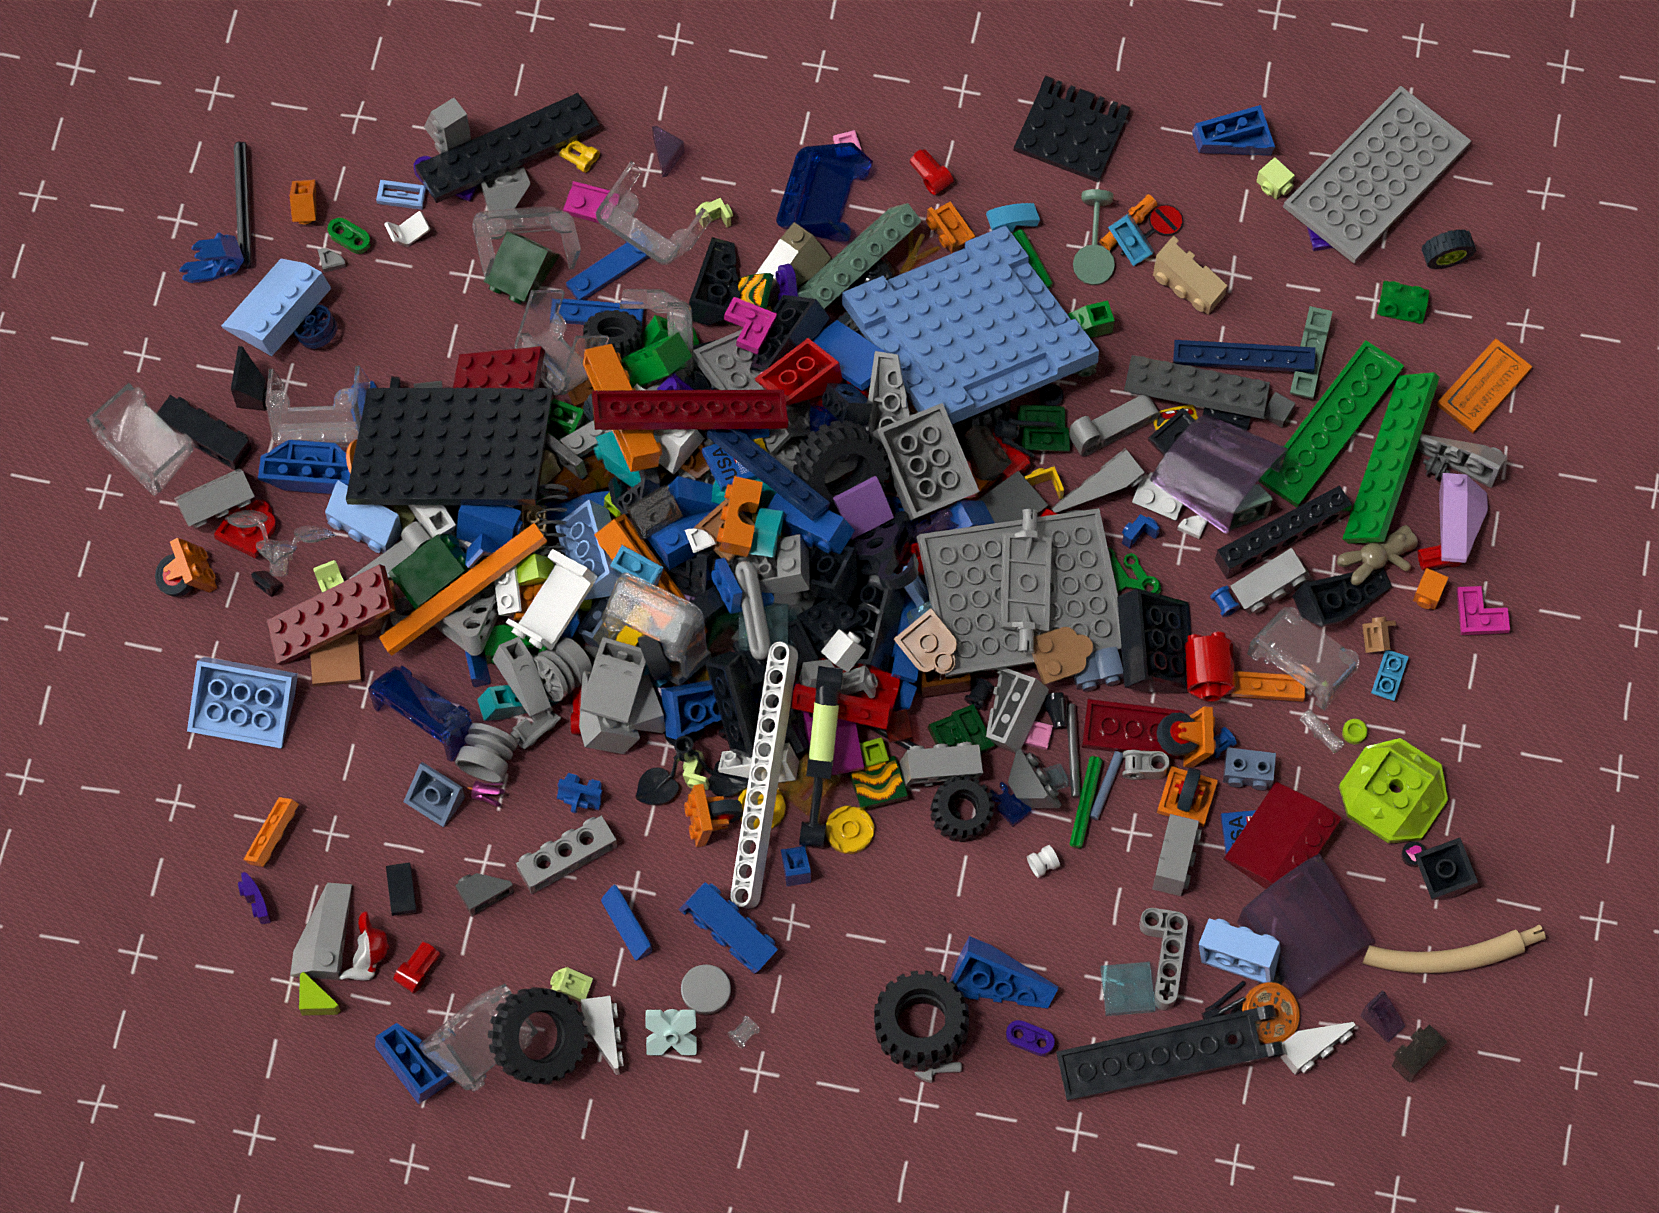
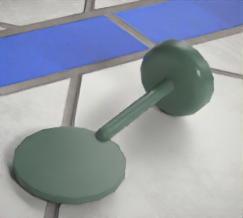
M1091 189L1083 191L1081 199L1083 203L1094 206L1092 245H1087L1077 252L1073 261V269L1077 278L1083 283L1098 285L1110 278L1115 266L1114 258L1110 251L1098 245L1100 206L1110 205L1114 200V194L1106 190Z

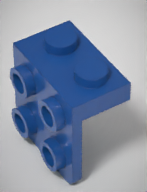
M716 559L714 570L711 573L712 580L729 613L742 612L741 599L743 592L726 559ZM761 592L764 606L772 605L774 603L772 593Z

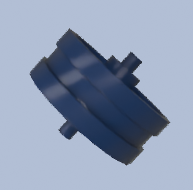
M316 305L294 330V334L304 347L316 349L326 345L333 339L338 329L337 322L327 307Z

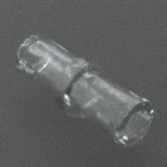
M1311 709L1307 710L1300 717L1299 720L1314 733L1313 736L1317 740L1320 739L1333 753L1338 752L1343 747L1344 742L1330 730L1331 726L1328 723H1323Z

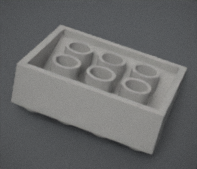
M943 403L872 432L873 436L884 447L886 456L889 458L890 465L887 469L890 471L889 475L909 520L979 492Z

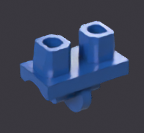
M568 773L564 780H559L557 799L563 800L565 804L572 805V813H577L579 807L599 810L602 797L601 781L592 779L589 780L587 786L579 784L580 777Z

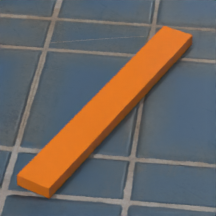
M535 523L530 525L382 634L379 639L387 652L393 656L545 544L547 540Z

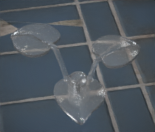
M243 510L225 517V521L227 520L228 523L236 527L250 528L258 526L261 528L264 540L256 543V549L270 561L269 573L273 576H286L289 574V560L293 559V553L297 550L296 544L298 541L313 543L333 537L336 538V534L328 529L307 525L294 530L295 537L292 542L274 541L268 539L263 523L268 520V517L262 512Z

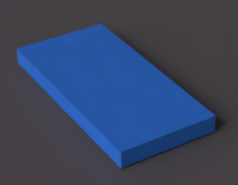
M838 320L812 339L815 344L839 362L842 378L862 391L870 386L875 351L885 352L884 350Z

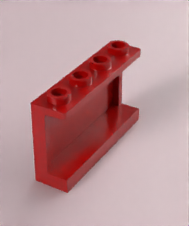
M832 662L834 668H840ZM854 665L850 670L859 668L860 666ZM868 668L878 681L875 697L870 699L864 690L850 695L840 693L838 719L887 729L898 697L900 679L892 677V673ZM800 682L796 684L793 691L791 708L814 713L816 688L801 685Z

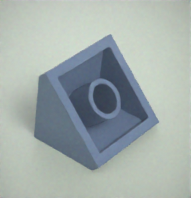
M421 762L403 802L444 827L465 799L463 787Z

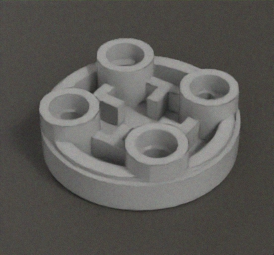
M707 964L696 966L688 971L682 980L681 994L683 1001L689 1010H695L698 1014L716 1013L726 1007L730 998V981L727 975L716 966Z

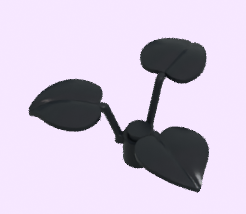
M704 728L688 733L685 736H680L677 739L666 737V731H664L666 741L674 746L676 755L673 757L672 771L668 775V772L663 768L648 769L640 777L635 797L639 802L647 805H662L671 801L679 790L678 783L672 779L676 774L678 762H689L693 758H696L707 773L711 775L708 780L710 784L709 789L716 796L731 797L748 787L749 778L720 773L718 771L720 760L715 764L714 771L708 767L699 756V753L695 751L693 744L702 737Z

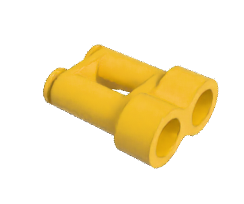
M574 141L568 144L566 148H563L559 156L575 164L577 169L586 173L599 158L600 151L592 146L587 147L579 141ZM574 149L581 154L577 156L570 151Z

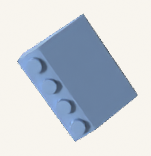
M280 259L221 326L226 331L273 356L306 316L330 291L331 287L323 273L310 265Z
M209 657L197 660L187 732L282 748L295 697L298 673Z

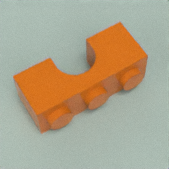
M734 476L732 485L727 484L724 498L729 499L728 505H723L720 520H724L723 528L719 527L716 542H720L719 551L748 557L755 526L743 523L739 519L738 514L742 512L756 513L763 482Z

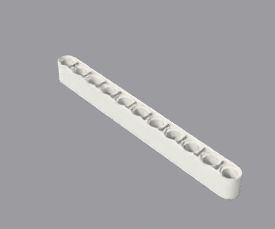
M783 642L774 643L770 647L731 888L732 902L736 906L748 909L756 907L761 896L798 660L797 650ZM786 649V657L781 660L780 654ZM782 673L783 679L777 684V676ZM778 697L779 704L773 708V700ZM774 721L775 729L770 732L769 725ZM770 745L771 753L766 757L765 750ZM767 770V778L762 781V772ZM760 794H763L764 800L758 805L757 799ZM759 818L760 825L755 829L754 821ZM755 842L756 850L751 854L750 846ZM751 866L752 875L747 878L746 871ZM747 891L748 899L746 902H743L742 895Z

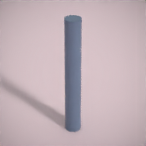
M1114 752L1089 816L1091 819H1099L1123 758L1121 752Z

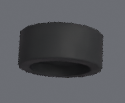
M656 631L639 637L638 642L653 679L658 680L672 674L670 663Z

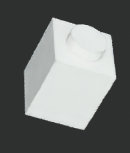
M838 629L821 652L836 666L849 672L866 649L859 644L861 639L853 632L849 631L846 634Z

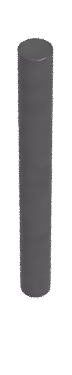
M1067 704L1071 798L1077 799L1081 796L1076 705Z

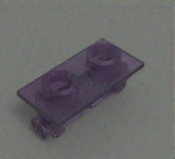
M942 508L930 516L931 525L930 521L925 519L913 526L915 533L910 543H917V536L919 534L952 530L959 527V525L951 521L952 512L948 508Z

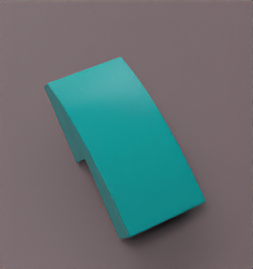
M759 509L749 551L750 555L775 557L778 535L781 536L784 511Z

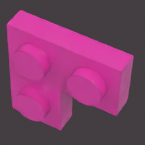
M734 297L724 314V320L744 327L736 341V346L758 355L777 319V314Z
M1482 586L1457 587L1461 635L1509 633L1508 608H1484Z

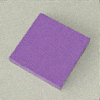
M876 476L833 497L840 516L844 517L855 530L851 539L894 518Z

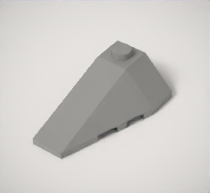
M875 351L868 397L873 403L868 426H864L871 434L879 428L910 416L899 354Z
M1423 434L1420 435L1416 451L1428 457L1434 458L1437 454V460L1442 462L1447 459L1446 464L1448 467L1466 474L1490 488L1493 486L1507 458L1501 450L1494 447L1490 448L1486 445Z
M1124 448L1105 463L1098 473L1089 476L1079 488H1075L1055 504L1052 510L1056 513L1125 488L1129 484L1133 487L1143 479L1141 475L1144 471L1127 449Z
M326 884L293 951L290 976L300 977V974L304 972L310 978L340 980L352 892L351 884Z

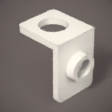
M420 211L399 226L390 222L385 223L392 241L405 247L410 246L430 231V227Z

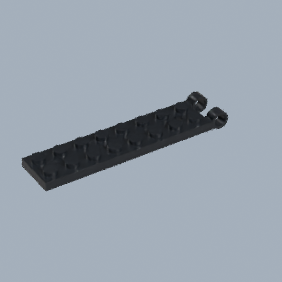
M1274 1005L1262 1006L1057 1051L1056 1054L1067 1102L1285 1055L1282 1041L1260 1046L1255 1022H1265L1277 1018ZM1235 1035L1238 1038L1237 1043L1230 1044L1228 1042L1229 1036Z

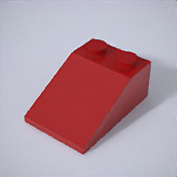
M807 338L758 375L755 381L766 390L784 389L786 406L823 395L827 383H840L843 381L839 362Z

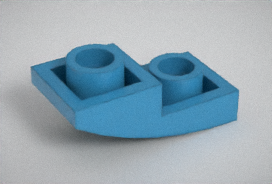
M1034 203L1001 206L986 213L992 231L1006 226L1010 232H1013L1016 225L1037 226L1040 221Z
M1385 650L1371 694L1394 701L1409 656Z

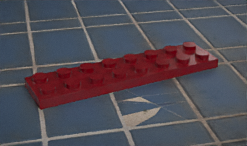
M784 389L592 391L595 430L788 429Z

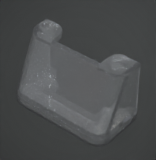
M128 383L87 418L86 421L96 439L153 496H156L164 489L194 451L192 447L194 442L186 433L183 435L180 433L176 434L147 405L145 401L146 394L138 386L134 388Z
M1283 607L1253 638L1247 653L1256 661L1260 657H1265V663L1268 664L1271 661L1308 688L1307 693L1309 695L1314 693L1318 698L1315 704L1324 711L1360 666L1359 656L1351 649H1345L1301 617L1300 612L1293 607Z
M506 984L485 991L475 997L419 1045V1048L426 1057L466 1091L471 1089L474 1092L480 1089L485 1084L484 1079L487 1077L485 1073L496 1064L494 1061L496 1055L491 1053L489 1045L492 1044V1038H488V1030H493V1024L490 1023L492 1016H497V1006L500 1003L505 1004L507 1002L505 998L512 994ZM529 1017L525 1019L519 1032V1043L522 1050L533 1042L531 1038L538 1033Z

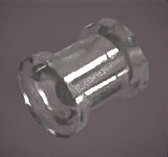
M744 1016L743 1022L727 1034L739 1048L743 1049L746 1046L745 1043L754 1034H758L760 1029L748 1016Z

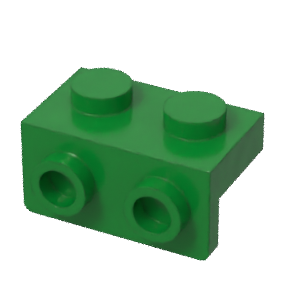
M1383 281L1377 314L1422 324L1427 308L1429 290L1419 286L1403 285L1396 281Z

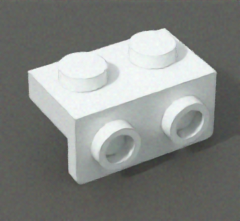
M1150 472L1149 475L1144 474L1132 502L1177 520L1185 498L1189 493L1184 490L1185 486L1174 481L1171 484L1162 481L1163 477L1153 472Z
M516 565L494 580L498 614L502 616L514 617L515 612L522 610Z

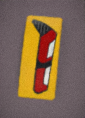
M1194 405L1178 406L1159 411L1160 416L1153 421L1155 429H1159L1182 408L1198 421Z

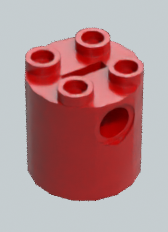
M1214 632L1211 636L1189 635L1188 642L1185 643L1187 692L1206 702L1219 701L1223 696L1235 691L1233 641L1226 638V633Z

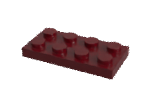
M541 346L459 354L453 388H519L535 390L539 386L545 350Z
M1087 699L1082 747L1118 752L1127 750L1160 751L1165 753L1168 758L1179 759V756L1168 754L1162 749L1157 738V728L1164 717L1171 713H1184V711Z

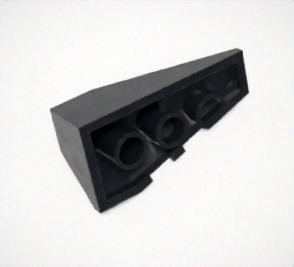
M714 237L711 238L691 294L686 320L708 326L724 320V314L734 297L740 299L735 245L732 242Z
M783 295L771 311L777 314V319L758 355L755 354L751 364L752 370L764 372L807 338L812 340L822 331L830 317L817 299Z
M1384 567L1373 570L1366 580L1359 585L1351 583V577L1354 572L1304 583L1292 595L1301 617L1320 627L1343 622L1392 587Z

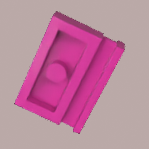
M573 181L563 213L608 225L615 200L617 199V192Z

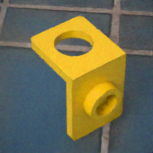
M1055 466L1048 469H1036L1030 475L1024 477L1031 486L1052 480L1059 499L1063 498L1064 488Z

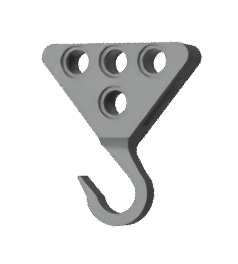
M494 581L434 625L470 655H479L483 652L499 616ZM406 597L396 600L394 602L396 610L389 613L393 626L407 617L400 615L401 613L414 609Z

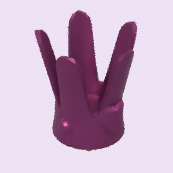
M476 780L473 788L467 787V789L472 790V799L485 801L496 807L501 806L500 802L485 794L497 795L504 794L505 792L502 788L487 786L503 785L504 783H483Z

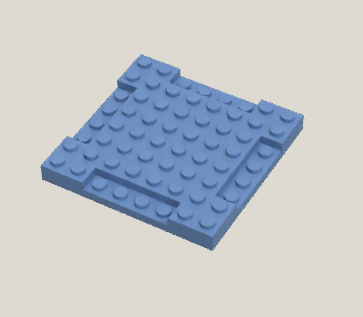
M1006 226L965 242V248L894 278L886 280L884 276H881L842 292V305L865 338L887 353L899 354L906 396L917 412L943 403L951 424L1098 363L1099 350L1076 319L1071 320L1028 263L1029 256Z

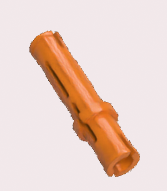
M1147 194L1135 207H1131L1128 213L1131 214L1136 224H1140L1145 220L1144 217L1157 206V202L1151 195ZM1111 231L1099 240L1101 246L1109 251L1118 243Z

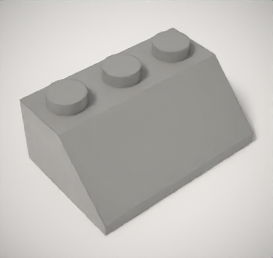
M237 469L174 499L187 525H193L194 528L206 524V519L213 515L219 518L228 514V509L235 505L241 508L250 504V499L254 497V494L243 471Z

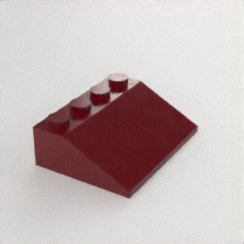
M1276 781L1223 860L1284 901L1297 886L1342 817L1322 803Z

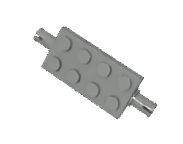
M1031 509L1022 510L1023 522L1020 533L1005 532L1003 534L1000 628L1019 631L1018 652L1034 653V632L1047 633L1049 631L1052 537L1041 536L1039 531H1037L1038 511L1033 509V512H1031Z

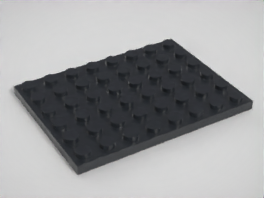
M367 388L346 494L347 505H536L554 399L553 388H536L535 390L519 388Z

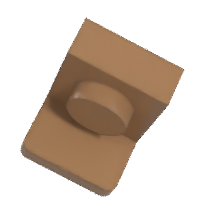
M1386 617L1372 618V623L1362 624L1366 653L1390 650L1388 626L1396 625L1395 620L1386 621Z

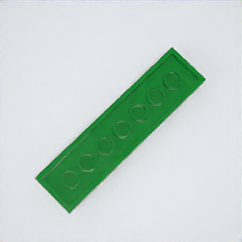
M1365 340L1259 478V483L1295 507H1299L1401 373L1404 365Z
M1435 372L1398 375L1342 538L1346 543L1385 541L1440 379Z

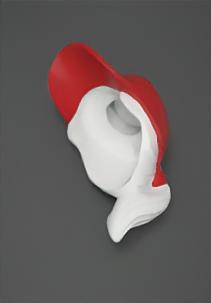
M367 911L363 912L358 920L361 935L358 937L359 946L353 958V968L344 971L340 976L341 980L347 978L354 980L372 979L375 975L376 964L386 956L389 949L385 931L372 927Z

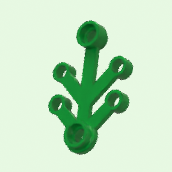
M1108 548L1109 554L1112 556L1110 561L1117 593L1125 588L1145 590L1144 587L1147 585L1153 588L1150 592L1160 593L1161 584L1159 580L1153 576L1146 575L1139 565L1135 554H1127L1123 561L1124 567L1132 569L1137 578L1132 579L1127 576L1116 560L1114 551ZM1131 558L1135 563L1128 564L1126 560Z

